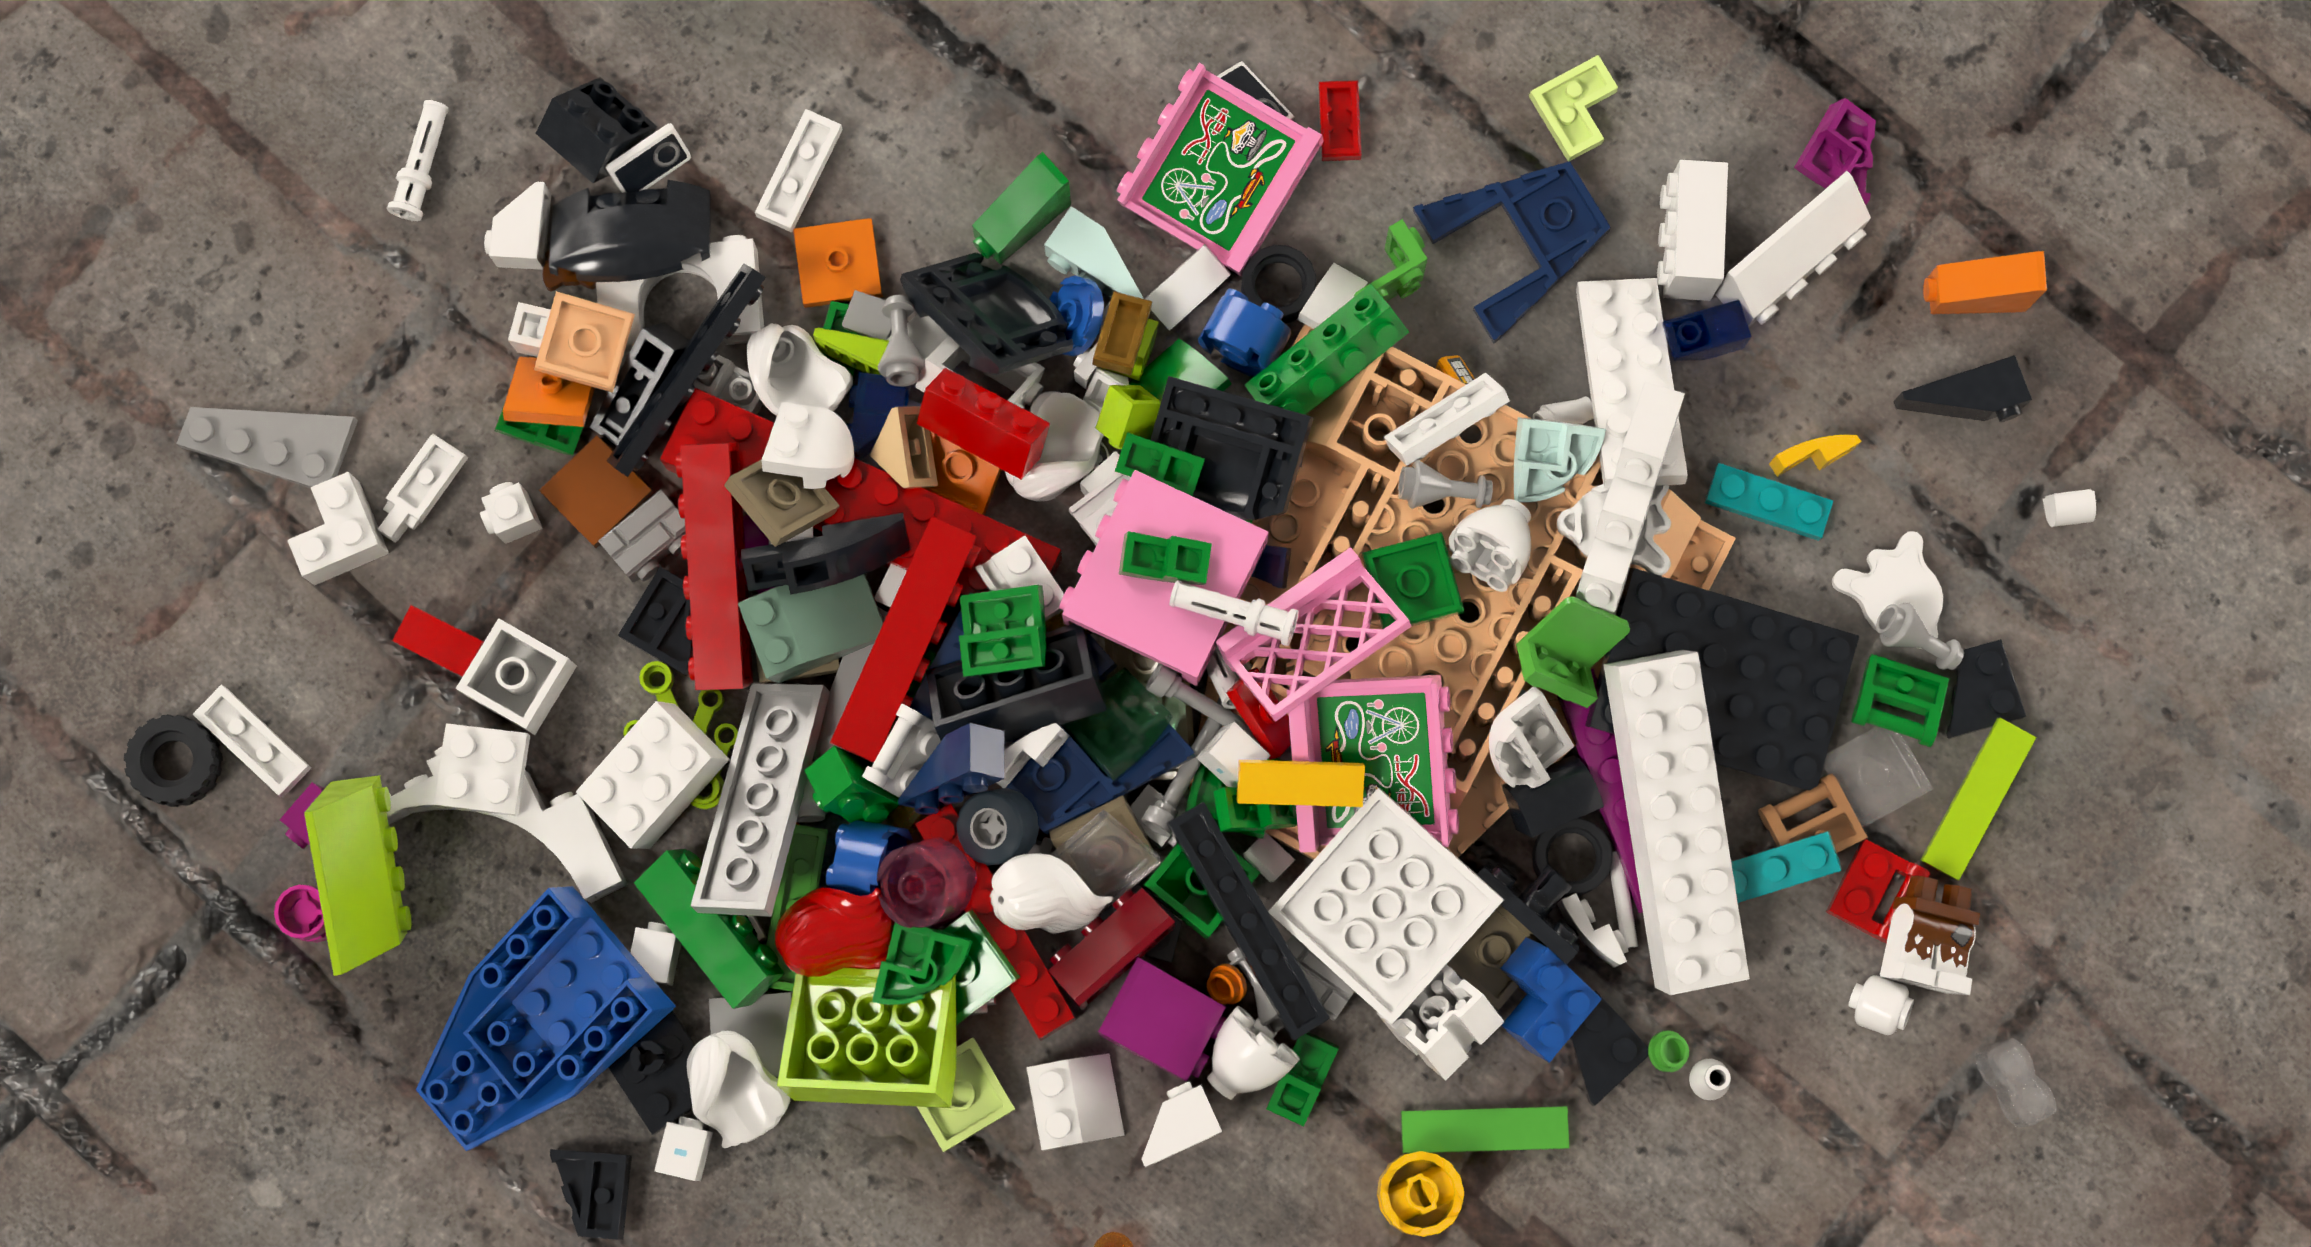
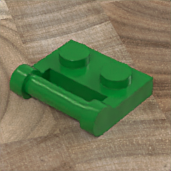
M1871 654L1866 661L1851 722L1861 726L1868 723L1918 739V744L1932 747L1938 732L1949 678ZM1875 700L1925 716L1924 722L1921 724L1871 708L1872 702Z

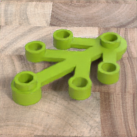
M659 661L646 664L639 675L641 686L649 694L655 695L658 702L673 703L678 706L671 690L674 684V675L671 669ZM657 673H662L665 675L664 684L659 687L652 686V677ZM701 690L698 696L699 706L693 722L705 735L714 712L719 711L724 705V696L719 690ZM709 693H716L718 695V702L712 707L706 706L704 703L705 696ZM632 720L625 725L624 736L639 720ZM724 723L719 725L714 732L715 745L726 756H728L730 749L734 748L738 729L732 724ZM726 729L733 730L734 738L729 743H723L720 740V734ZM722 769L709 782L713 786L712 793L706 797L698 794L691 802L694 807L707 810L719 804L724 786V780L720 776Z

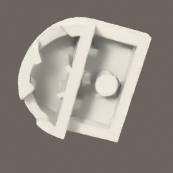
M782 402L761 460L763 472L803 477L805 489L824 488L827 480L838 475L844 478L852 469L854 464V446L850 431L845 422L829 409Z
M1536 687L1530 688L1501 711L1493 721L1489 734V750L1497 774L1514 788L1516 785H1528L1531 788H1536L1551 780L1545 769L1574 747L1545 696Z

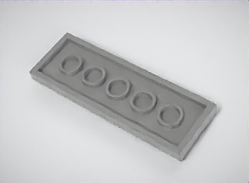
M751 683L691 902V907L697 913L772 917L808 779L804 770L812 764L830 692L824 685Z

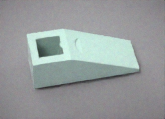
M1071 206L1044 244L1045 254L1048 257L1047 262L1063 274H1067L1070 271L1076 276L1095 281L1101 292L1112 298L1115 291L1144 299L1105 228Z

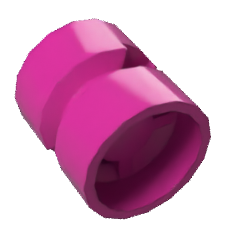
M309 885L289 887L280 895L275 903L274 916L278 927L290 937L306 942L318 943L327 940L318 889Z

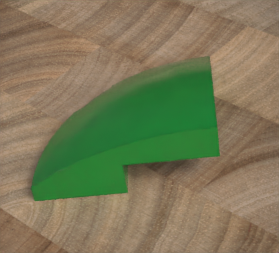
M902 919L895 920L886 961H881L872 1002L887 1005L915 1002L925 998V994L940 985H946L965 962L972 940Z

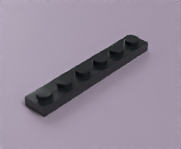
M743 263L607 459V462L616 470L628 477L632 470L637 471L643 466L648 458L649 451L647 449L655 437H662L668 430L672 422L670 416L677 405H683L691 397L695 389L693 384L701 371L706 372L713 365L718 355L716 349L723 339L730 338L736 332L741 322V319L738 317L747 304L749 306L753 305L762 294L764 286L761 284L765 280V276Z
M1201 802L1167 822L1168 828L1291 1039L1296 1040L1329 1020L1327 1012L1224 835L1220 832L1206 804Z

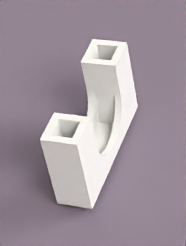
M731 235L724 237L723 242L710 243V258L702 261L699 252L681 261L683 270L634 281L596 282L598 304L635 314L624 355L629 354L642 328L645 327V302L648 294L659 281L678 273L696 274L708 280L716 288L719 299L743 263L759 272L758 250L753 238L747 239L743 235ZM761 295L753 305L749 306L747 304L738 317L741 319V322L736 332L730 338L723 339L726 345L748 343L753 333L764 328Z

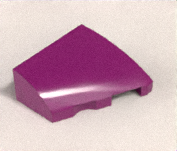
M1846 98L1831 104L1794 168L1825 189L1848 171L1853 177L1865 205H1867L1871 194L1866 193L1867 170L1872 169L1873 154L1870 145L1875 137L1876 120Z

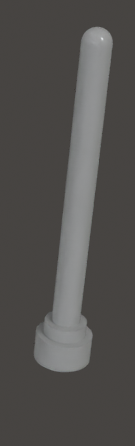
M1249 661L1243 665L1247 671L1253 667ZM1219 697L1217 703L1223 706L1222 701ZM1209 717L1191 747L1197 756L1222 727L1221 724ZM1196 757L1181 765L1161 801L1157 800L1154 806L1149 805L1141 822L1150 830L1162 836L1170 837L1171 831L1166 823L1176 818L1178 814L1176 808L1201 765V762Z
M1160 663L1155 668L1146 685L1147 691L1159 698L1166 696L1170 699L1174 696L1223 726L1235 722L1258 743L1242 717L1223 708L1220 704L1181 682L1182 677L1177 675V671ZM1291 747L1278 758L1282 761H1292Z

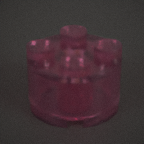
M939 837L926 839L895 849L884 858L877 873V882L880 881L881 895H878L879 901L885 913L894 922L903 927L923 928L932 926L959 915L966 908L971 899L973 888L977 883V874L974 868L970 866L963 852L954 844Z

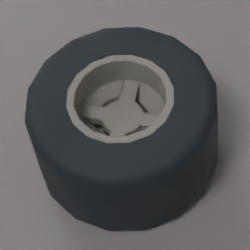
M1009 788L983 791L969 798L960 809L956 824L958 839L964 851L973 860L985 865L1004 864L1012 857L1028 854L1036 843L1039 831L1038 816L1031 801L1022 793Z

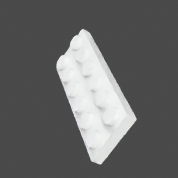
M1657 278L1577 282L1576 294L1595 427L1606 429L1599 451L1604 488H1610L1621 448L1644 383L1647 382L1674 390ZM1679 417L1656 486L1686 484L1688 474Z

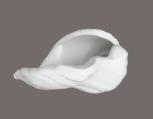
M771 323L753 333L748 341L747 362L754 389L763 404L776 416L782 402L822 407L834 411L853 385V377L848 370L824 356L810 334L799 326L787 325L781 327L778 324Z
M1055 391L1044 392L1036 396L1030 406L1031 413L1050 423L1041 458L1022 480L1005 471L1006 477L1016 490V493L1033 501L1052 500L1062 494L1069 486L1088 475L1097 464L1101 441L1104 437L1102 433L1095 429L1100 413L1094 407L1073 394Z
M1029 853L1012 857L996 871L991 882L993 890L990 898L995 916L1005 925L1017 930L1041 928L1051 934L1076 930L1090 924L1097 918L1106 904L1113 900V896L1095 895L1068 864L1049 854Z
M721 1031L711 1034L700 1040L692 1048L688 1056L686 1067L693 1113L701 1122L716 1129L721 1134L723 1148L755 1140L757 1137L764 1135L768 1130L774 1128L786 1113L791 1102L790 1097L777 1087L778 1078L771 1075L764 1067L752 1043L742 1035L732 1031Z

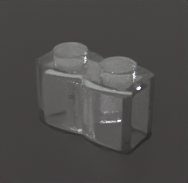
M2014 1038L2000 1040L1976 1054V1063L1981 1076L1988 1085L1997 1090L2000 1108L2012 1124L2017 1127L2033 1126L2057 1112L2053 1093L2047 1084L2035 1075L2033 1060L2027 1049Z

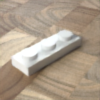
M805 109L755 211L756 217L793 232L843 130L841 124Z
M1484 373L1385 435L1384 439L1389 449L1408 466L1414 461L1424 458L1430 451L1449 439L1459 436L1465 429L1479 420L1491 416L1497 409L1510 401L1505 389L1487 373Z
M220 685L193 713L206 728L282 798L311 769L298 754L223 685Z

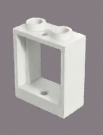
M948 335L925 359V367L921 370L915 387L925 392V388L944 368L953 371L962 360L969 364L971 356ZM1036 362L1000 374L983 372L1014 391L1015 393L1008 401L1023 409L1026 404L1031 406L1036 396L1040 395L1043 390V386L1039 382L1045 368Z

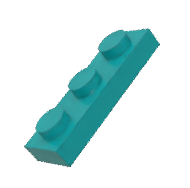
M1718 463L1704 503L1819 541L1823 537L1833 500Z
M1829 831L1731 862L1738 903L1842 871Z

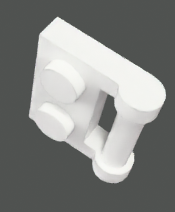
M901 704L896 713L899 718L872 767L867 766L861 776L897 797L902 795L941 742L934 728L933 721L904 704Z

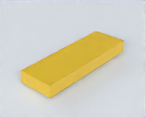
M1239 759L1237 802L1239 804L1363 807L1365 765L1363 763Z

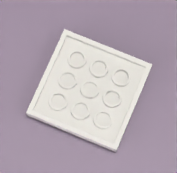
M1377 788L1363 804V807L1353 815L1268 912L1392 1025L1499 907L1504 899L1449 849L1444 847L1439 840L1381 788Z

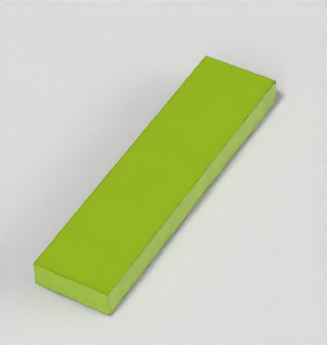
M2002 718L1996 719L1920 859L1921 862L1956 881L1960 880L2037 737Z

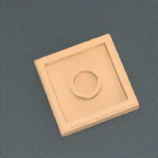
M556 291L534 370L613 393L635 314Z

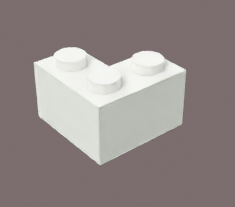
M349 472L311 487L325 524L287 540L302 577L313 585L322 583L389 554L360 482Z

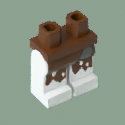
M1911 876L1906 897H1894L1893 909H1895L1890 924L1880 977L1946 994L1970 995L1972 979L1967 978L1966 975L1970 950L1975 941L1976 931L1974 925H1979L1980 913L1970 911L1972 889L1958 885H1944L1942 901L1939 903L1935 902L1938 886L1936 879L1924 876Z

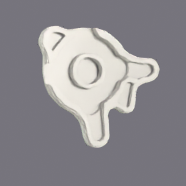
M1603 484L1592 488L1572 508L1562 511L1557 519V529L1560 534L1571 539L1586 557H1588L1594 541L1601 512L1610 489L1604 488ZM1669 485L1655 486L1631 564L1638 565L1647 572L1659 576L1666 574L1671 566L1670 558L1653 540L1654 535L1666 533L1671 526V521L1661 506L1662 498L1666 495Z
M1914 531L1905 533L1899 539L1894 550L1875 549L1871 551L1867 556V563L1870 567L1869 573L1841 569L1833 576V588L1854 598L1859 603L1865 619L1874 630H1876L1878 617L1887 606L1910 603L1928 633L1938 638L1937 623L1943 607V593L1936 576L1924 562L1922 555L1923 539L1919 533Z

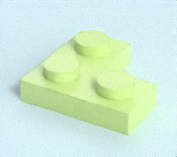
M1599 55L1530 91L1529 98L1568 162L1603 143L1604 137L1588 113L1587 108L1615 94L1618 86Z

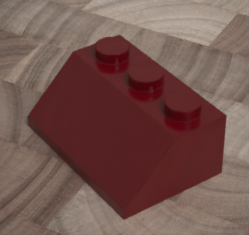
M1143 888L1137 893H1134L1131 889L1126 891L1112 904L1116 909L1112 915L1105 921L1098 916L1081 931L1085 938L1074 948L1066 944L1050 959L1054 966L1048 970L1049 973L1081 1010L1087 1007L1130 969L1137 957L1141 959L1175 929V921Z

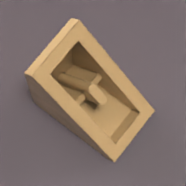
M921 406L892 408L870 454L903 488L938 486L930 431L917 424Z

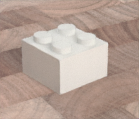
M498 618L456 689L470 699L531 734L536 735L577 665L566 656Z

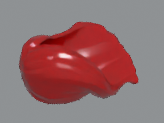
M819 888L810 891L798 899L781 916L776 928L775 944L786 965L795 973L807 977L824 976L842 968L880 969L881 961H886L895 923L891 909L886 904L879 888H876L869 895L862 896L838 889Z

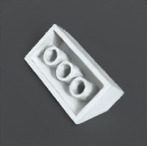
M1846 171L1727 273L1715 295L1746 329L1755 321H1758L1760 325L1767 322L1779 310L1775 305L1785 296L1792 300L1808 285L1804 279L1814 271L1819 275L1824 273L1837 261L1834 254L1839 249L1845 246L1850 250L1867 235L1863 228L1871 217L1851 174Z

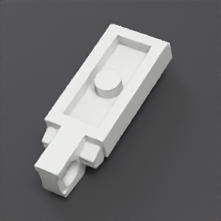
M432 434L387 495L386 499L388 501L383 510L389 514L378 528L380 533L396 543L408 526L415 530L419 523L424 521L468 457Z

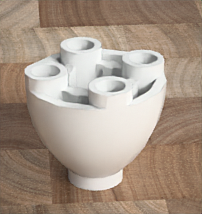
M1506 499L1501 505L1485 507L1468 515L1456 526L1449 537V546L1453 553L1450 557L1452 566L1461 573H1471L1478 579L1487 582L1496 591H1507L1510 585L1517 583L1530 558L1531 537L1528 522L1531 519V514L1529 510L1516 500Z
M1237 1006L1225 1020L1217 1035L1212 1057L1213 1071L1207 1079L1218 1092L1232 1100L1238 1093L1253 1092L1274 1084L1283 1078L1300 1058L1287 1045L1283 1043L1279 1045L1273 1039L1277 1032L1275 1033L1270 1025L1262 1026L1259 1017L1255 1021L1248 1012Z

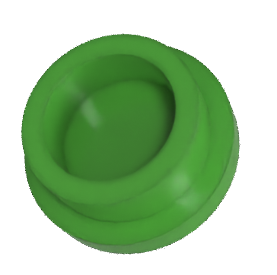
M1661 1031L1652 1037L1648 1047V1055L1653 1066L1659 1071L1675 1072L1681 1069L1688 1060L1689 1046L1686 1040L1674 1031Z

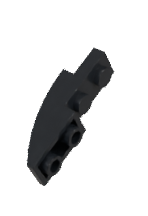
M899 513L822 526L823 536L784 542L777 547L771 544L741 549V560L749 591L788 585L790 595L835 585L875 570L910 550L904 514Z

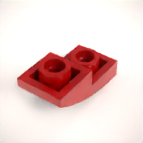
M410 605L392 640L462 677L484 641L412 605Z

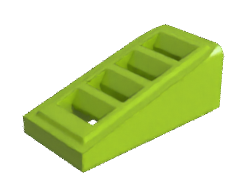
M819 327L815 328L814 340L822 353L875 379L888 383L886 377L879 373L878 364L889 340Z

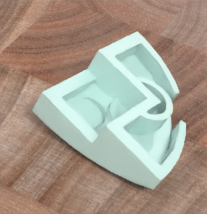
M1518 417L1514 453V500L1518 502H1537L1564 492L1565 487L1563 485L1570 481L1577 473L1585 475L1599 454L1606 429Z

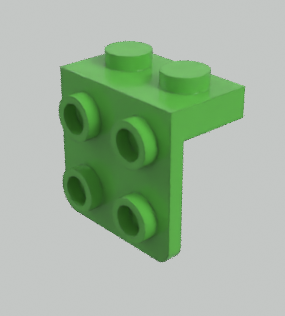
M1403 219L1388 227L1384 248L1396 269L1370 283L1386 302L1397 295L1403 299L1416 292L1421 287L1419 282L1423 281L1428 260L1422 251L1425 245L1420 234L1414 227L1408 229ZM1365 286V287H1363L1362 289H1360L1359 291H1357V292L1354 294V297H1355L1357 294H1359L1362 290H1364L1367 286Z
M1565 598L1516 644L1524 681L1533 687H1540L1556 694L1563 700L1572 701L1588 708L1598 699L1590 668L1630 632L1628 621L1592 606L1579 598Z

